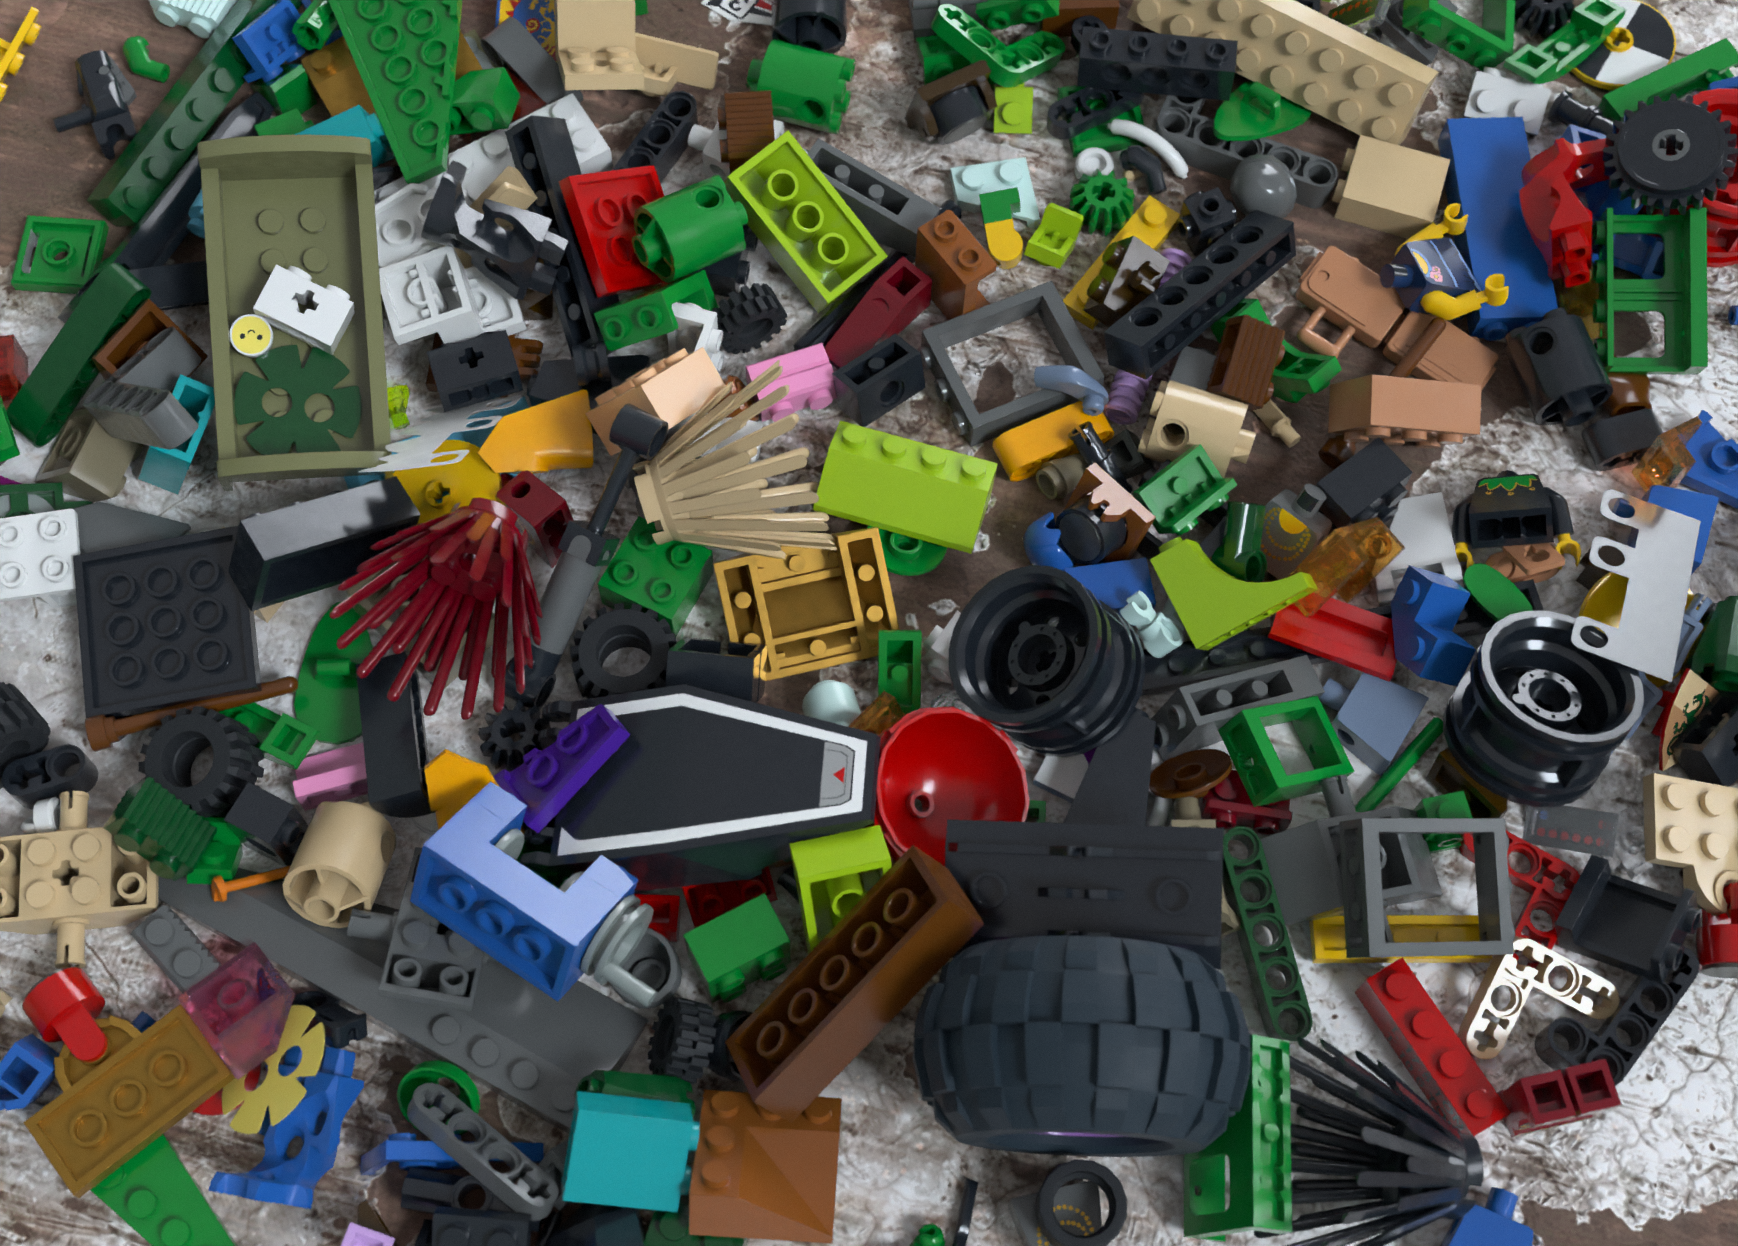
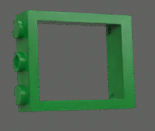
M1438 0L1403 1L1402 26L1481 71H1483L1484 67L1494 68L1513 55L1515 0H1483L1482 28L1438 4Z

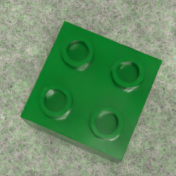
M638 516L597 584L601 602L603 605L614 610V604L623 603L624 609H631L632 603L642 606L643 613H646L651 608L658 613L659 621L665 619L669 623L671 633H674L676 637L714 573L712 550L701 545L675 540L657 545L652 534L664 530L657 531L653 522L647 524L646 519Z
M765 893L683 934L688 957L712 1003L720 999L724 1003L735 1000L747 991V985L762 978L763 982L771 981L782 975L787 970L786 965L791 963L790 939Z

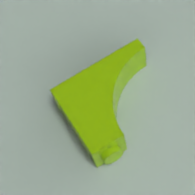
M1181 537L1164 543L1159 547L1160 554L1150 559L1195 648L1208 651L1318 590L1312 576L1304 572L1271 582L1256 583L1242 581L1217 567L1203 552L1198 542L1189 539L1182 540Z

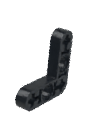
M1081 16L1073 23L1070 42L1079 56L1083 26L1108 29L1104 22L1095 16ZM1083 88L1056 101L1050 106L1046 128L1055 138L1064 140L1073 138L1137 107L1142 103L1145 93ZM1093 98L1100 99L1105 102L1106 107L1102 110H1093L1087 106L1086 102ZM1061 116L1064 120L1057 121V118ZM1071 118V122H1070V123H1067V122L1065 121V120H1068V119Z

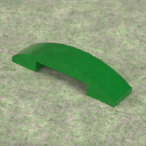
M1585 0L1573 9L1568 24L1537 47L1527 43L1504 61L1503 67L1534 84H1545L1554 81L1584 61L1614 30L1625 16L1626 9L1610 0Z
M256 703L219 711V713L244 724L249 728L248 732L256 735L259 743L255 747L261 750L265 759L296 770L321 734L319 730L285 713L280 716Z

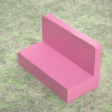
M363 742L306 757L297 770L295 769L297 780L292 781L295 797L305 811L317 808L322 802H340L368 794Z

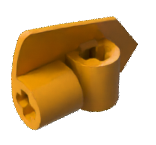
M583 389L503 416L477 454L494 473L519 474L521 471L528 470L532 474L558 469L592 468L594 458L592 424L585 414L590 411L587 390Z
M447 749L443 750L425 766L431 812L435 811L438 830L490 781L499 787L486 765L462 757ZM522 825L520 831L524 834L525 828Z

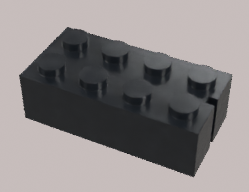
M397 476L381 481L371 480L362 486L345 491H332L324 497L310 501L293 502L285 508L275 511L254 513L240 520L228 573L249 609L255 611L342 584L359 573L356 572V569L361 563L400 544L402 541L380 550L370 549L372 545L396 535V532L417 525L421 514Z

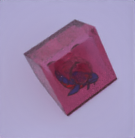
M253 942L177 998L217 1055L236 1079L239 1080L277 1051L295 993L256 942Z

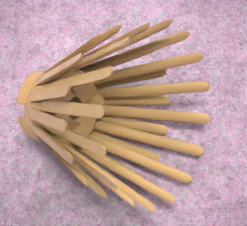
M779 360L741 391L729 395L718 404L732 390L733 381L729 382L662 445L652 460L634 464L632 469L638 474V476L634 477V481L647 524L654 522L657 531L664 530L652 534L657 545L675 540L778 559H786L785 557H787L779 545L837 550L833 543L835 538L831 534L789 532L827 531L829 527L825 522L829 520V516L825 512L776 513L772 510V508L818 502L819 496L816 493L819 484L817 482L766 489L768 482L765 478L800 469L807 465V458L810 455L807 447H801L749 464L751 458L756 456L758 452L757 446L794 429L799 421L798 414L792 413L696 460L698 456L742 429L748 420L772 406L789 393V385L779 387L697 440L777 379L783 371V367L779 366Z

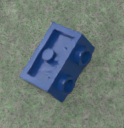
M278 0L232 38L252 66V69L243 76L247 83L260 78L264 83L274 79L283 72V68L280 66L283 62L290 63L306 52L304 47L298 44L297 38L292 32L295 22L301 15L290 0Z

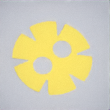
M303 1005L288 1006L278 1032L274 1018L270 1031H265L261 1024H259L241 1044V1049L250 1060L233 1061L229 1068L236 1078L225 1085L222 1091L223 1115L228 1114L244 1101L230 1123V1127L233 1130L243 1134L258 1133L268 1106L271 1126H274L283 1120L305 1096L307 1091L296 1078L315 1076L317 1074L325 1045V1033L322 1022L302 1036L316 1014L310 1007ZM264 1020L261 1022L266 1028L269 1027V1023H266ZM299 1046L302 1050V1058L298 1067L290 1075L281 1076L278 1072V1064L282 1055L289 1048ZM265 1061L268 1065V1072L264 1082L256 1090L247 1091L244 1087L247 1072L255 1063Z

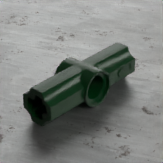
M1228 501L1223 545H1220L1215 550L1211 561L1221 570L1245 582H1262L1267 571L1266 556L1260 551L1266 506Z

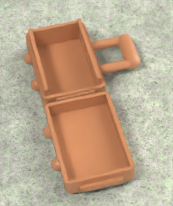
M1332 245L1324 253H1318L1300 277L1298 282L1301 284L1295 293L1298 301L1314 311L1303 327L1298 330V340L1319 355L1336 356V358H1338L1339 353L1353 336L1371 349L1378 347L1383 340L1384 343H1387L1383 349V355L1398 364L1431 320L1437 318L1434 315L1412 311L1407 316L1402 315L1406 307L1396 289L1383 287L1378 274L1361 264L1357 257H1351ZM1321 317L1344 330L1334 345L1312 331ZM1444 320L1446 322L1445 330L1411 374L1418 379L1482 385V391L1497 369L1494 365L1498 361V354L1480 343L1477 337L1468 335L1455 325Z

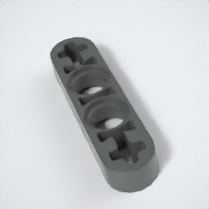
M425 1083L418 1086L407 1109L408 1118L413 1125L516 1213L532 1214V1221L542 1220L547 1217L559 1193L557 1183L552 1177L448 1089L435 1083ZM459 1129L467 1130L475 1136L476 1142H462L454 1135V1131ZM491 1159L503 1160L510 1166L511 1171L509 1173L497 1172L489 1165L488 1161ZM520 1177L517 1185H515L514 1183L516 1182L517 1178ZM535 1193H537V1194L540 1195V1196L535 1197L534 1199H533L532 1197H530V1196L534 1195Z

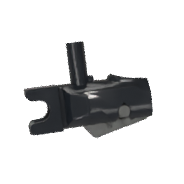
M97 50L83 54L75 61L78 94L84 97L86 104H82V109L53 118V121L59 133L91 123L105 158L113 160L116 156L114 151L115 144L120 140L131 142L138 133L128 107L137 95L116 63L108 56V53Z

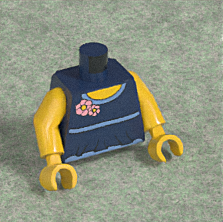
M1453 203L1446 207L1441 223L1436 225L1433 222L1402 243L1396 249L1395 257L1391 263L1385 264L1380 271L1382 286L1385 288H1395L1405 307L1412 312L1430 314L1444 320L1462 319L1465 314L1482 308L1480 305L1486 302L1491 306H1501L1508 299L1509 287L1504 286V275H1490L1486 278L1485 290L1482 291L1452 239L1449 237L1444 238L1443 235L1445 233L1458 235L1466 228L1468 215L1460 219H1453L1459 214V203Z

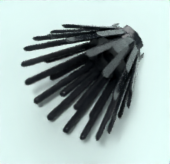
M1301 1037L1296 1038L1298 1045L1302 1049L1358 1084L1355 1090L1291 1055L1290 1069L1311 1079L1317 1088L1389 1125L1290 1088V1102L1300 1105L1296 1110L1299 1117L1363 1138L1358 1139L1291 1123V1137L1327 1145L1321 1146L1292 1142L1291 1153L1293 1155L1321 1160L1291 1158V1172L1357 1177V1179L1294 1180L1291 1182L1292 1205L1371 1199L1382 1200L1303 1214L1297 1220H1292L1291 1233L1341 1223L1346 1225L1366 1220L1371 1221L1285 1246H1346L1372 1236L1375 1237L1354 1246H1385L1440 1218L1447 1220L1459 1219L1472 1210L1476 1201L1465 1199L1469 1186L1481 1187L1484 1177L1483 1156L1474 1135L1461 1133L1460 1131L1464 1129L1463 1127L1450 1124L1380 1060L1377 1059L1376 1064L1364 1053L1355 1050L1357 1059L1380 1078L1378 1079L1327 1041L1320 1038L1321 1046L1334 1055V1057L1310 1041ZM1256 1230L1253 1233L1257 1238L1284 1235Z

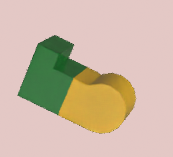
M1018 187L979 194V204L989 255L997 263L998 268L1011 269L1020 263L1023 256V241L1020 234L1014 229L1012 219L1013 213L1020 212Z

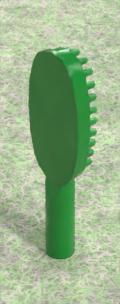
M1478 563L1469 566L1463 576L1464 589L1471 593L1472 601L1483 612L1488 614L1487 616L1491 617L1493 621L1498 622L1510 614L1533 611L1525 595L1513 582L1494 568Z

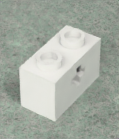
M276 264L253 307L255 315L264 318L271 326L333 355L355 313L354 302L349 300L350 295L336 286L328 284L325 289L311 282L312 277L297 267L289 266L288 269H285ZM309 300L313 301L315 311L307 309L304 314L300 313L298 303L306 305Z

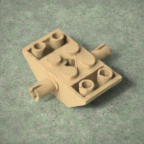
M68 791L59 795V830L55 832L0 837V931L32 935L57 933L55 968L58 969L72 967V964L79 968L86 966L85 930L126 926L158 909V875L150 869V862L136 852H129L120 848L114 841V835L104 827L88 828L89 794L83 791H72L73 798H70Z

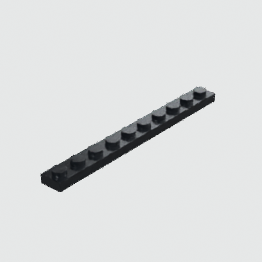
M1533 579L1514 583L1525 595L1533 611H1544ZM1469 596L1452 631L1461 638L1485 634L1496 622L1491 617H1488V614L1483 612L1480 607H1477V604ZM1391 605L1365 609L1392 619ZM1271 627L1240 632L1208 651L1196 649L1192 641L1183 642L1182 645L1162 658H1156L1147 649H1143L1145 678L1141 696L1177 690L1179 687L1304 655L1308 656L1312 665L1331 662V660L1268 638Z

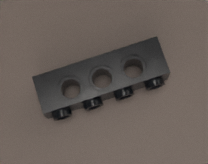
M1083 26L1077 86L1229 101L1235 74L1238 41Z

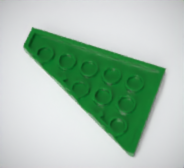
M328 0L407 184H420L446 172L463 0Z

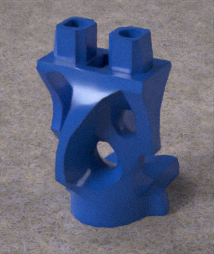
M299 1046L289 1048L285 1053L283 1064H278V1072L281 1076L290 1075L298 1067L302 1058V1050ZM326 1047L320 1072H317L315 1076L296 1078L307 1091L299 1104L274 1126H271L269 1106L267 1107L258 1132L265 1136L263 1139L265 1154L262 1161L247 1173L216 1172L210 1182L208 1191L255 1201L311 1209L313 1194L318 1181L334 1166L337 1147L340 1143L342 1121L364 1088L363 1080L352 1078L356 1053ZM296 1136L301 1137L303 1142L301 1151L295 1157L289 1158L287 1155L289 1143Z

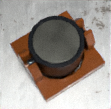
M1093 463L1086 468L1064 510L1057 516L1055 529L1061 531L1058 541L1061 548L1075 561L1074 565L1079 567L1094 565L1100 561L1108 563L1130 560L1156 517L1097 463Z

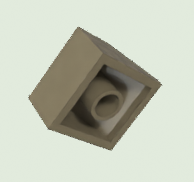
M86 408L72 412L62 427L34 482L62 483L63 493L91 502L114 498L123 489L126 483L124 474L129 464L138 458L144 444L112 437Z

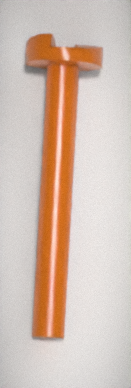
M290 866L224 882L222 876H215L211 886L212 899L214 902H224L227 900L228 892L283 879L286 877Z

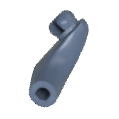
M1052 365L1035 368L1034 381L1036 387L1072 395L1083 402V412L1089 416L1100 415L1104 410V406L1109 401L1107 390L1094 378L1075 366Z

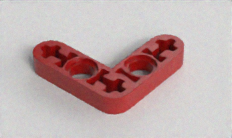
M1506 831L1509 838L1507 859L1509 854L1519 852L1528 858L1531 866L1529 872L1518 873L1511 868L1508 861V874L1511 883L1530 893L1514 926L1515 936L1534 940L1539 944L1543 943L1545 947L1552 950L1557 940L1555 922L1580 875L1568 863ZM1463 834V840L1459 849L1464 857L1475 863L1473 834ZM1541 865H1543L1546 869L1541 874L1543 876L1536 882L1532 878L1539 872ZM1558 875L1565 879L1563 886L1567 888L1561 893L1554 890L1555 882L1553 880ZM1542 910L1549 914L1552 919V929L1545 932L1537 930L1530 920L1532 911ZM1514 953L1512 957L1518 961L1519 956ZM1529 959L1531 962L1526 964V966L1536 969L1540 962Z

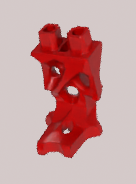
M1564 138L1556 139L1552 146L1531 158L1521 171L1524 187L1519 190V197L1526 227L1535 245L1544 256L1550 279L1562 278L1565 287L1568 288L1590 281L1593 215L1592 211L1583 206L1574 191L1577 188L1609 179L1610 176H1604L1603 148L1610 147L1606 145V138L1573 144ZM1591 164V165H1590L1589 167H1587V168H1584V169L1580 168V166H1582V165Z

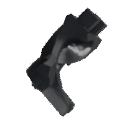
M452 160L447 172L443 173L422 229L421 238L441 245L459 248L471 255V263L484 276L496 283L515 299L523 300L528 288L549 295L558 270L539 263L538 259L540 258L559 266L569 240L549 232L552 219L538 213L486 198L482 205L484 214L469 207L462 191V183L467 167ZM495 218L507 220L512 225L500 226L495 222ZM487 258H489V259H490L491 261H493L495 264L490 263V262L487 260Z

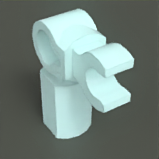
M1140 590L1127 598L1128 605L1119 612L1128 623L1135 625L1139 629L1137 634L1142 638L1145 648L1151 655L1156 658H1162L1183 644L1182 633L1185 627L1170 598L1166 601L1161 612L1158 613L1152 608L1149 598Z

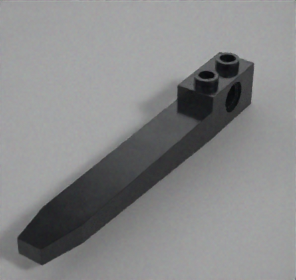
M255 92L225 114L204 141L258 136L254 125L269 120L274 107L259 92ZM198 149L192 154L113 254L103 260L61 312L58 318L62 322L66 323L96 277L108 265L119 263L127 270L164 266L190 232L187 227L191 220L188 215L189 209L202 189Z

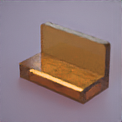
M1698 416L1658 435L1631 473L1645 492L1653 485L1676 488L1696 463V460L1685 445L1702 425V421Z

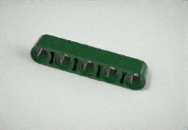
M112 263L100 272L8 406L6 413L9 422H11V427L37 448L47 445L55 438L100 373L92 357L146 299H150L151 289L119 263Z
M1235 827L1224 835L1223 887L1228 904L1239 916L1242 929L1237 931V935L1264 1029L1268 1037L1289 1041L1290 1045L1297 1042V1037L1305 1038L1310 1033L1313 1025L1311 1010L1261 841L1252 829ZM1231 840L1242 842L1248 850L1247 859L1238 860L1231 856L1228 851V842ZM1249 882L1259 889L1260 900L1258 903L1248 902L1242 897L1240 892L1241 883ZM1255 925L1266 926L1271 931L1273 937L1271 946H1262L1255 941L1253 937ZM1268 968H1275L1283 973L1285 977L1283 990H1275L1268 985L1265 977ZM1282 1011L1290 1012L1296 1017L1298 1029L1294 1035L1287 1034L1281 1030L1278 1018Z

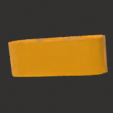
M1078 401L1004 432L993 441L992 448L1010 481L1018 482L1036 475L1044 462L1079 453L1073 441L1069 439L1068 434L1076 428L1084 440L1087 441L1086 436L1079 427L1082 423L1090 421L1103 444L1113 438L1114 431L1104 413L1102 412L1097 416H1089L1083 412V402Z

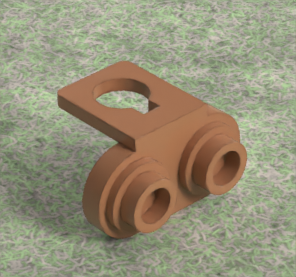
M1554 542L1502 546V551L1489 556L1485 564L1499 571L1513 583L1532 579L1534 583H1538L1555 576L1560 570L1557 567L1565 565L1564 554L1561 555L1555 550L1557 545Z

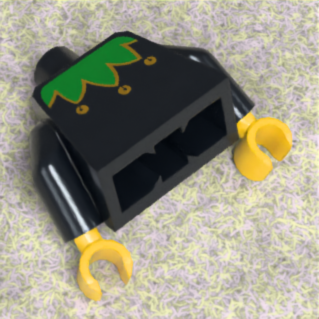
M1506 470L1499 473L1497 477L1481 478L1477 480L1474 493L1467 495L1453 511L1452 538L1459 563L1467 562V568L1474 564L1472 555L1468 551L1469 545H1472V549L1550 543L1554 542V538H1558L1555 550L1561 555L1568 553L1574 556L1576 567L1580 563L1581 547L1576 541L1571 540L1570 537L1574 534L1567 500L1551 488L1543 487L1539 476L1536 474L1518 475L1514 471Z

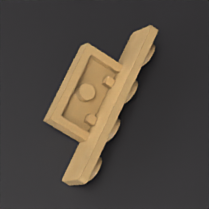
M635 33V52L644 72V89L637 90H641L647 96L660 97L667 96L677 82L709 90L714 88L719 58L717 52Z

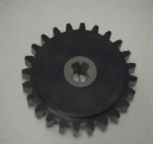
M1671 94L1667 101H1662L1659 95L1654 96L1653 104L1648 106L1643 101H1639L1637 112L1634 113L1626 109L1623 122L1615 120L1612 133L1606 136V145L1610 147L1603 148L1604 176H1610V189L1620 187L1618 199L1624 200L1630 196L1632 198L1631 208L1636 209L1640 204L1647 206L1646 214L1649 215L1652 214L1655 208L1662 209L1664 217H1668L1670 209H1678L1681 215H1685L1686 206L1691 204L1697 210L1702 209L1703 197L1711 201L1716 200L1718 189L1725 190L1729 177L1734 175L1736 166L1734 162H1737L1738 148H1735L1737 135L1730 134L1732 124L1730 120L1719 123L1722 111L1717 109L1710 113L1707 111L1708 101L1705 100L1700 105H1696L1693 103V96L1691 95L1685 101L1677 100L1676 94Z

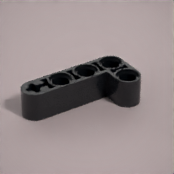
M1684 946L1680 965L1675 971H1672L1673 978L1663 982V984L1637 976L1619 1001L1615 1013L1605 1020L1596 1034L1573 1018L1562 1017L1556 1019L1536 1036L1535 1050L1538 1057L1554 1071L1559 1069L1562 1071L1568 1067L1606 1059L1614 1084L1617 1086L1624 1080L1696 979L1699 972V961L1696 955ZM1641 994L1648 996L1653 1001L1655 1012L1647 1010L1642 1005L1640 1000ZM1616 1028H1621L1628 1033L1631 1039L1630 1046H1626L1618 1040ZM1553 1033H1559L1567 1039L1569 1051H1563L1555 1045Z

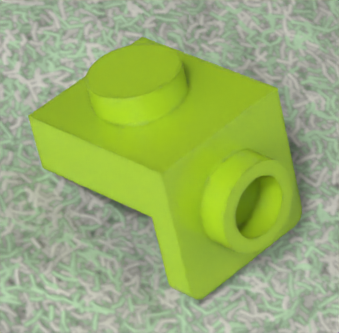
M1025 82L1012 88L995 86L993 92L997 108L994 109L993 134L1031 135L1033 87H1025Z
M1049 203L1045 208L1040 226L1027 243L1024 255L1035 259L1041 265L1060 269L1075 248L1084 220L1083 215L1054 203Z

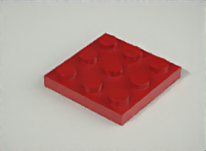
M654 165L573 175L559 181L598 298L643 290L665 283L653 271L641 264L632 246V237L636 235L634 227L635 209L664 197Z

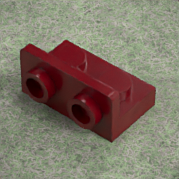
M1231 770L1222 782L1209 789V792L1201 798L1200 804L1201 820L1215 819L1216 828L1233 829L1236 826L1253 828L1255 833L1266 836L1287 830L1292 822L1293 813L1289 811L1290 799L1254 807L1236 770Z

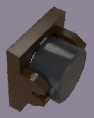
M980 60L917 88L905 115L909 128L917 127L920 135L927 143L935 140L937 137L940 144L946 145L959 141L984 126L989 121L990 114H993L994 109L997 108L994 92L987 81L991 70L986 61Z

